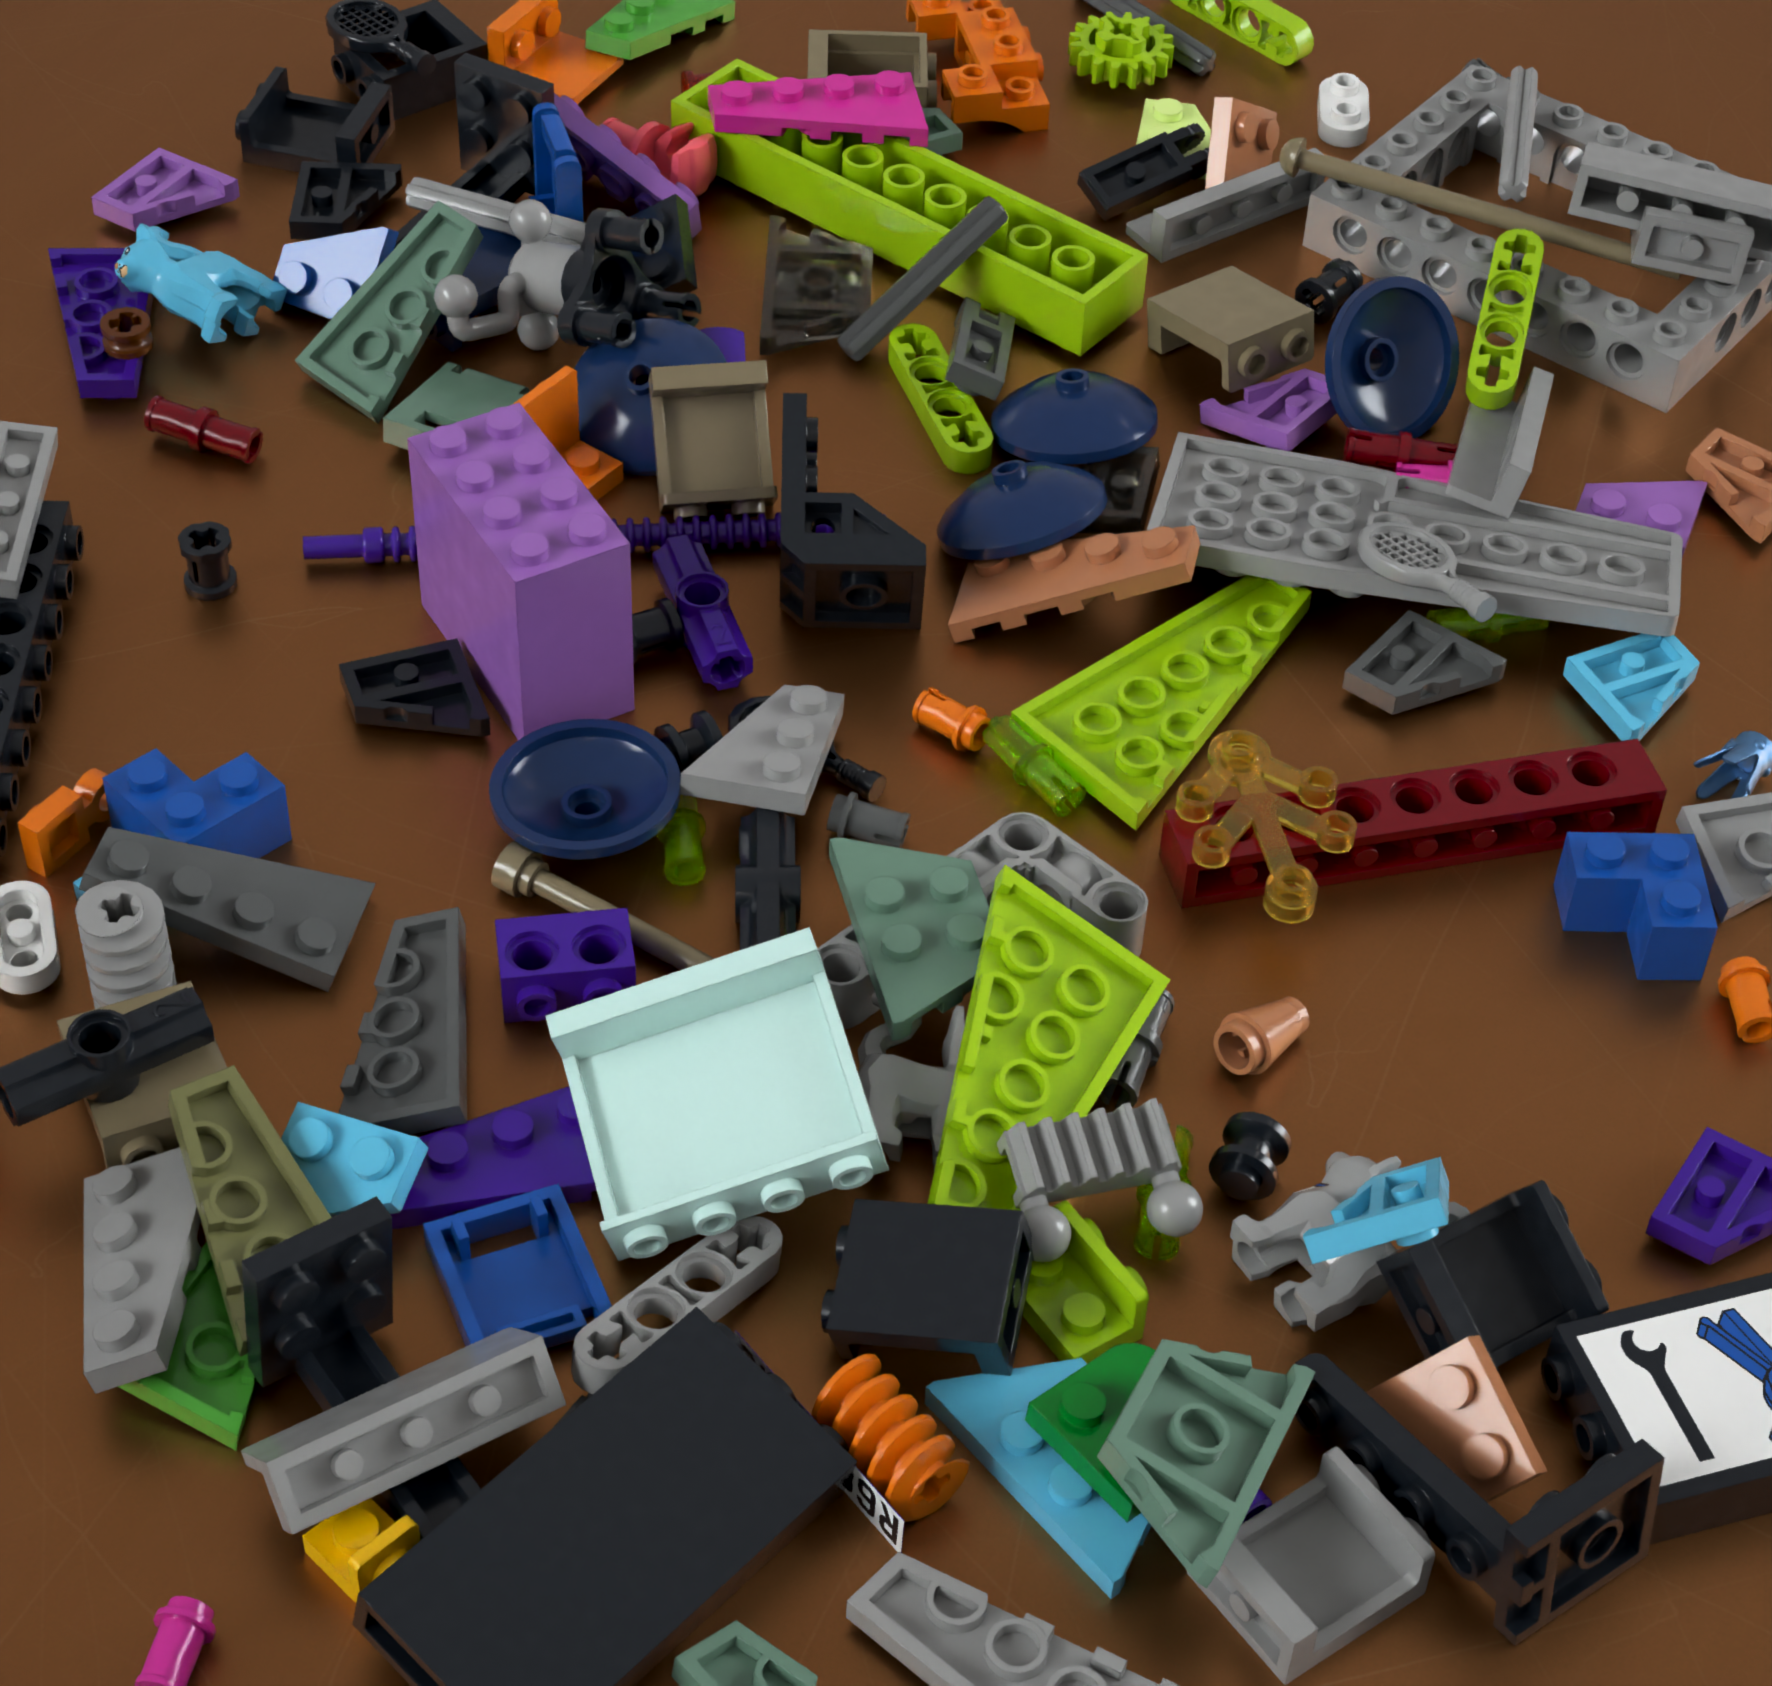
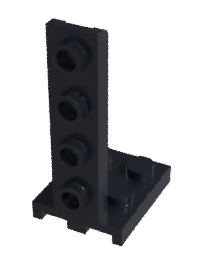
M465 53L454 62L460 162L461 169L467 172L451 186L513 203L525 192L535 196L532 109L540 103L549 102L554 104V84ZM419 212L398 230L399 235L394 249L427 212Z
M377 1196L242 1260L248 1367L263 1388L297 1372L322 1410L326 1411L400 1377L370 1336V1334L393 1323L392 1216ZM456 1457L381 1494L399 1519L409 1515L419 1525L420 1539L422 1540L481 1490V1488L460 1459Z
M1312 1353L1295 1362L1297 1365L1307 1366L1316 1372L1295 1414L1300 1425L1312 1436H1320L1331 1448L1339 1447L1354 1464L1364 1466L1373 1475L1381 1493L1404 1518H1411L1422 1527L1428 1538L1447 1555L1455 1571L1464 1579L1475 1581L1496 1601L1493 1626L1514 1646L1648 1556L1665 1457L1644 1439H1640L1616 1456L1612 1453L1604 1455L1590 1467L1583 1478L1561 1492L1553 1490L1546 1493L1532 1506L1528 1514L1510 1524L1328 1357L1319 1353Z

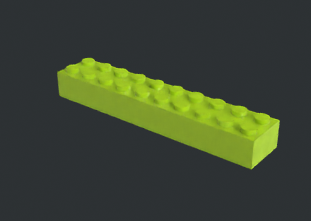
M738 58L671 100V129L675 126L692 122L694 127L689 135V140L706 133L714 135L718 156L717 176L906 270H909L985 197H992L1005 209L1008 215L1006 223L938 287H942L964 299L968 297L980 302L981 308L996 315L999 312H1003L1016 318L1015 324L1067 351L1082 356L1143 307L1148 254L924 147L909 146V140L901 136L884 135V144L863 143L861 133L833 132L831 140L810 139L809 135L792 128H787L781 137L715 132L708 106V85L725 84L734 80L750 83L779 79Z

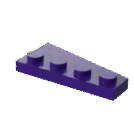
M48 248L80 398H103L107 400L137 398L144 355L129 360L111 357L104 350L102 342L104 336L100 330L101 318L107 312L117 308L135 307L145 311L149 318L151 315L154 295L145 292H130L116 275L115 264L121 259L125 248Z
M568 1086L468 1120L465 1124L451 1126L419 1137L429 1149L401 1212L390 1214L392 1216V1229L423 1225V1223L454 1215L457 1211L474 1209L558 1183L567 1204L591 1201V1192L597 1190L570 1087Z

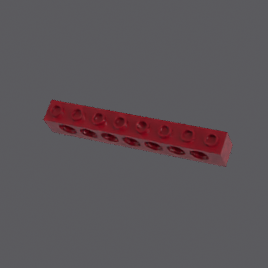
M1638 739L1602 743L1586 747L1165 810L1159 857L1182 909L1562 849L1567 832L1655 833L1667 788Z

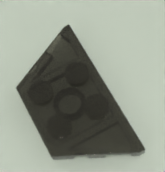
M770 215L760 331V355H771L837 338L871 306L873 248L854 241L840 240L833 234L816 228L810 232V237L787 230L786 218Z

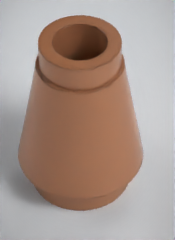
M1287 996L1281 1000L1225 1016L1213 1038L1214 1050L1219 1061L1227 1070L1236 1075H1258L1263 1073L1308 1029L1310 1019L1307 1009L1298 999Z

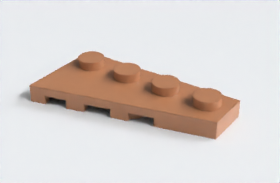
M1195 525L1174 528L1162 526L1147 531L1121 534L1102 533L1094 537L1062 540L1043 549L1013 557L992 560H969L948 623L954 643L974 639V628L1000 622L1003 631L1027 625V614L1057 606L1061 615L1084 610V606L1091 603L1099 595L1111 593L1114 600L1118 601L1191 582L1201 544Z

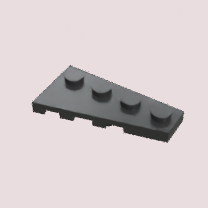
M108 827L83 873L79 890L86 892L89 888L108 881L126 880L139 882L151 888L162 900L167 926L329 992L376 883Z
M459 907L394 921L374 982L378 994L372 1011L364 1013L358 1030L362 1043L355 1064L347 1065L340 1085L344 1098L338 1114L408 1135L467 1123L466 924Z

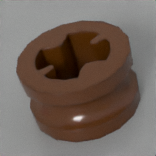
M122 307L107 312L101 318L100 330L104 336L102 340L105 352L111 357L125 360L135 359L147 354L152 349L154 340L150 331L151 321L145 311L135 307Z

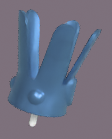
M1744 731L1736 739L1731 738L1722 747L1721 751L1694 762L1693 766L1702 768L1720 760L1724 761L1698 786L1696 797L1706 799L1736 779L1740 780L1731 799L1750 795L1759 779L1769 776L1772 771V742L1761 733Z

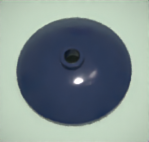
M1386 276L1377 278L1357 289L1346 300L1336 315L1326 346L1325 377L1331 402L1338 416L1348 428L1398 435L1399 431L1411 432L1412 438H1417L1428 431L1445 411L1457 381L1460 354L1459 341L1455 323L1448 307L1431 287L1410 277Z
M644 318L635 320V339L627 348L621 349L611 345L593 343L577 362L574 369L577 370L579 430L581 441L623 462V473L635 476H657L649 382L643 385H635V379L644 374L649 375L651 367L727 362L719 347L699 329L678 320Z
M1076 368L1065 369L1042 376L1014 390L1000 402L991 416V431L994 441L1006 452L1030 461H1045L1062 465L1094 463L1123 456L1146 444L1154 436L1158 427L1157 407L1139 388L1103 373Z
M1011 460L994 467L991 473L972 483L946 509L937 526L940 546L947 554L968 560L1001 559L1043 549L1073 536L1095 521L1107 504L1105 487L1098 477L1077 467L1045 461L1025 463L1022 460Z
M577 719L540 728L522 737L508 748L499 758L492 771L489 782L491 809L497 823L508 836L522 846L560 859L594 860L629 851L659 833L671 820L679 805L681 775L678 763L672 752L663 742L649 732L636 726L613 720Z

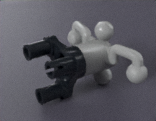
M535 199L522 200L515 204L510 211L508 223L512 233L521 240V248L510 261L508 276L499 285L497 294L498 313L469 319V314L472 313L477 305L478 292L475 284L461 274H452L441 279L434 293L437 309L447 317L449 331L455 338L461 341H474L498 336L512 331L518 324L517 332L520 341L534 351L547 350L556 343L559 336L565 343L570 345L587 347L593 343L623 349L631 345L635 339V320L668 318L694 327L699 319L684 316L682 313L685 311L701 314L702 311L701 302L695 294L664 291L660 285L654 284L641 272L633 258L631 251L651 255L656 254L660 250L664 241V230L660 221L655 218L627 217L622 211L617 209L597 208L592 211L587 219L585 237L581 246L543 241L551 229L552 217L549 209L542 202Z

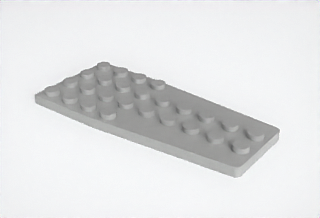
M1178 432L1147 527V530L1162 526L1174 528L1195 525L1201 543L1195 565L1215 569L1218 573L1226 576L1239 577L1250 575L1272 579L1277 584L1285 587L1305 585L1330 589L1334 594L1345 598H1357L1366 594L1462 608L1444 592L1406 586L1391 581L1374 572L1362 561L1357 550L1361 529L1376 522L1391 521L1405 523L1434 534L1450 546L1458 560L1456 577L1467 581L1481 592H1487L1496 598L1498 603L1495 613L1663 637L1674 635L1680 614L1683 539L1676 533L1518 499L1508 520L1445 493L1447 483L1404 475L1399 476L1396 475V472L1346 461Z

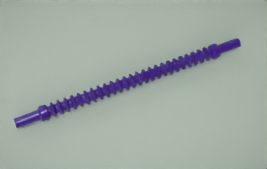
M777 512L774 519H767L765 513H760L757 520H750L749 515L744 513L742 519L738 521L734 520L731 514L726 515L725 521H717L716 516L712 514L706 522L700 521V517L694 515L692 522H684L682 516H677L674 523H667L666 517L662 516L659 519V523L656 524L651 523L648 517H644L642 524H634L632 518H627L626 524L618 525L617 520L612 518V521L630 542L631 554L634 553L637 546H642L644 551L649 553L652 546H660L661 548L667 538L686 534L694 542L709 544L711 550H716L719 543H726L727 548L732 550L734 544L738 542L743 543L745 549L750 548L751 542H759L761 548H766L769 541H775L778 548L781 547V512ZM820 524L816 526V533H834V530L828 525ZM394 526L391 533H384L382 527H366L363 529L362 534L303 536L304 560L363 557L365 563L374 564L384 563L386 556H393V560L398 563L401 561V556L409 555L411 561L416 562L418 556L415 526H410L408 533H400L399 528Z

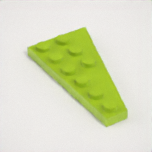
M1246 575L1011 711L1010 730L1136 831L1307 613L1312 592L1305 586L1285 587L1277 584L1272 579Z
M1007 865L1003 866L995 878L927 1204L1020 1210V1208L1016 1209L1012 1197L1017 1186L1008 1156H1000L997 1142L1001 1135L1018 1122L1025 1121L1026 1126L1031 1127L1046 1117H1052L1053 1122H1059L1074 1112H1078L1080 1118L1086 1117L1171 980Z

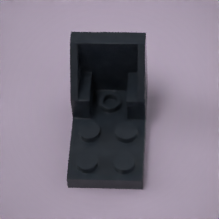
M783 393L780 608L802 627L921 630L926 575V545L854 493L817 492L818 417H807V393ZM820 524L828 525L834 530V533H816V526Z

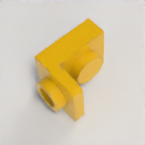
M371 1498L321 1521L302 1535L305 1553L355 1603L360 1591L421 1540L419 1525L409 1515H405L395 1522Z

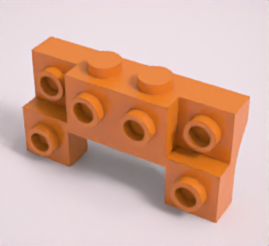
M907 0L906 18L908 22L916 21L915 32L927 33V41L955 38L954 56L960 68L943 69L941 85L943 101L952 100L951 120L954 124L997 121L1015 126L1023 132L1048 130L1050 103L1040 84L1044 77L1043 59L1040 52H1034L1029 29L1027 26L1021 25L1013 7L1004 8L1000 0H970L968 2H961V0Z

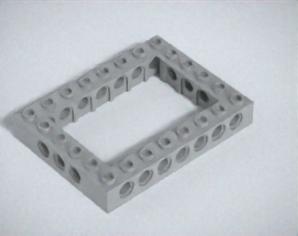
M1471 64L1350 162L1438 188L1443 185L1444 178L1459 165L1464 167L1470 162L1473 149L1497 158L1496 162L1501 163L1510 80L1497 75L1490 68ZM1537 90L1529 173L1540 177V181L1546 184L1552 182L1573 192L1587 141L1735 176L1719 169L1712 162L1697 160L1674 150L1667 143L1645 138L1629 131L1622 124L1605 121L1584 112L1577 105L1560 102ZM1329 178L1310 194L1302 246L1332 260L1340 258L1344 261H1350L1361 273L1374 279L1386 276H1404L1417 279L1431 287L1442 298L1452 315L1477 326L1496 240L1459 226L1445 216L1436 215L1417 207V203ZM1514 253L1510 270L1521 271L1524 254ZM1748 257L1739 286L1697 277L1661 312L1656 314L1638 306L1630 299L1618 297L1591 285L1581 277L1571 276L1542 262L1525 349L1667 413L1772 310V263ZM1513 290L1500 291L1495 295L1497 300L1508 305H1514L1524 300L1520 293ZM1493 333L1512 343L1515 342V339L1508 333Z

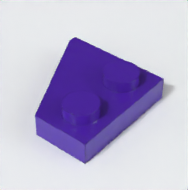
M1706 1127L1652 1213L1645 1233L1708 1265H1712L1771 1235L1772 1158Z

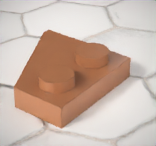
M1233 97L1214 98L1205 189L1272 163L1273 149L1276 148L1279 140V125L1276 121L1277 112Z
M1716 427L1690 453L1685 471L1695 481L1707 482L1706 492L1754 541L1762 543L1772 532V452Z
M1480 1335L1468 1336L1366 1392L1487 1503L1548 1472Z

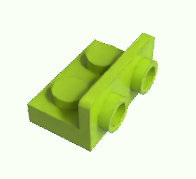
M1064 1200L1052 1207L1060 1210L1069 1221L1071 1227L1070 1244L1066 1252L1054 1261L1045 1263L1033 1261L1023 1317L1060 1361L1082 1358L1088 1364L1116 1345L1135 1343L1143 1338L1149 1294L1138 1272L1130 1266L1124 1267L1106 1246L1098 1226L1091 1219L1082 1218L1067 1200Z

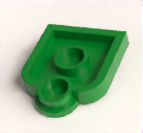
M1124 1343L1110 1348L1029 1402L1025 1421L1127 1523L1141 1514V1512L1101 1463L1097 1455L1155 1351L1146 1345L1137 1343Z

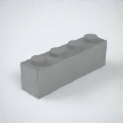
M1587 141L1567 214L1638 231L1645 206L1647 205L1753 227L1754 239L1748 257L1772 263V185Z

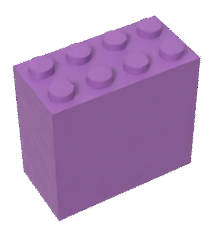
M516 403L506 407L495 408L490 412L450 425H442L431 431L407 438L422 606L446 640L458 639L473 678L517 740L533 731L555 723L577 719L608 720L635 710L630 542L522 405Z

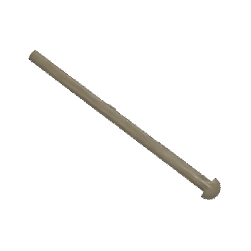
M1303 137L1289 140L1280 152L1279 161L1281 168L1287 175L1293 178L1301 169L1506 230L1526 229L1533 231L1541 240L1679 280L1681 275L1675 272L1631 264L1630 243L1329 155L1317 154L1306 149L1307 139Z

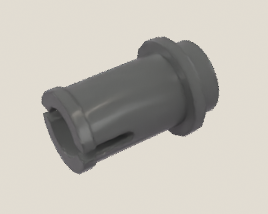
M850 792L848 796L837 794L829 813L827 830L836 832L837 837L841 838L850 836L870 843L902 848L908 832L909 825L907 824L910 822L911 814L907 812L901 813L858 800V793Z

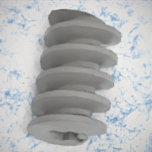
M116 880L103 882L89 888L79 897L75 908V915L79 925L78 929L81 943L83 944L82 949L95 1009L177 985L162 900L151 888L139 882Z

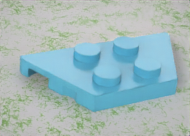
M1082 1358L1013 1368L1011 1376L981 1373L937 1380L927 1385L924 1404L1110 1599L1117 1596L1125 1583L1126 1572L1139 1545H1143L1151 1524L1142 1513L1127 1523L1025 1421L1029 1402L1087 1363Z

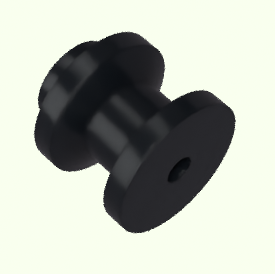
M705 710L691 715L690 728L677 732L672 725L666 723L656 727L654 731V736L663 742L674 755L679 766L680 775L723 738L717 723Z
M1256 1112L1234 1114L1228 1119L1222 1133L1225 1145L1219 1147L1213 1153L1210 1160L1209 1173L1220 1189L1234 1199L1243 1201L1264 1199L1270 1196L1276 1187L1279 1178L1276 1166L1282 1164L1287 1159L1292 1146L1291 1137L1279 1122L1269 1116Z

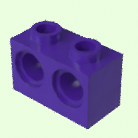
M628 908L495 920L504 1023L546 1020V1015L636 985V965Z

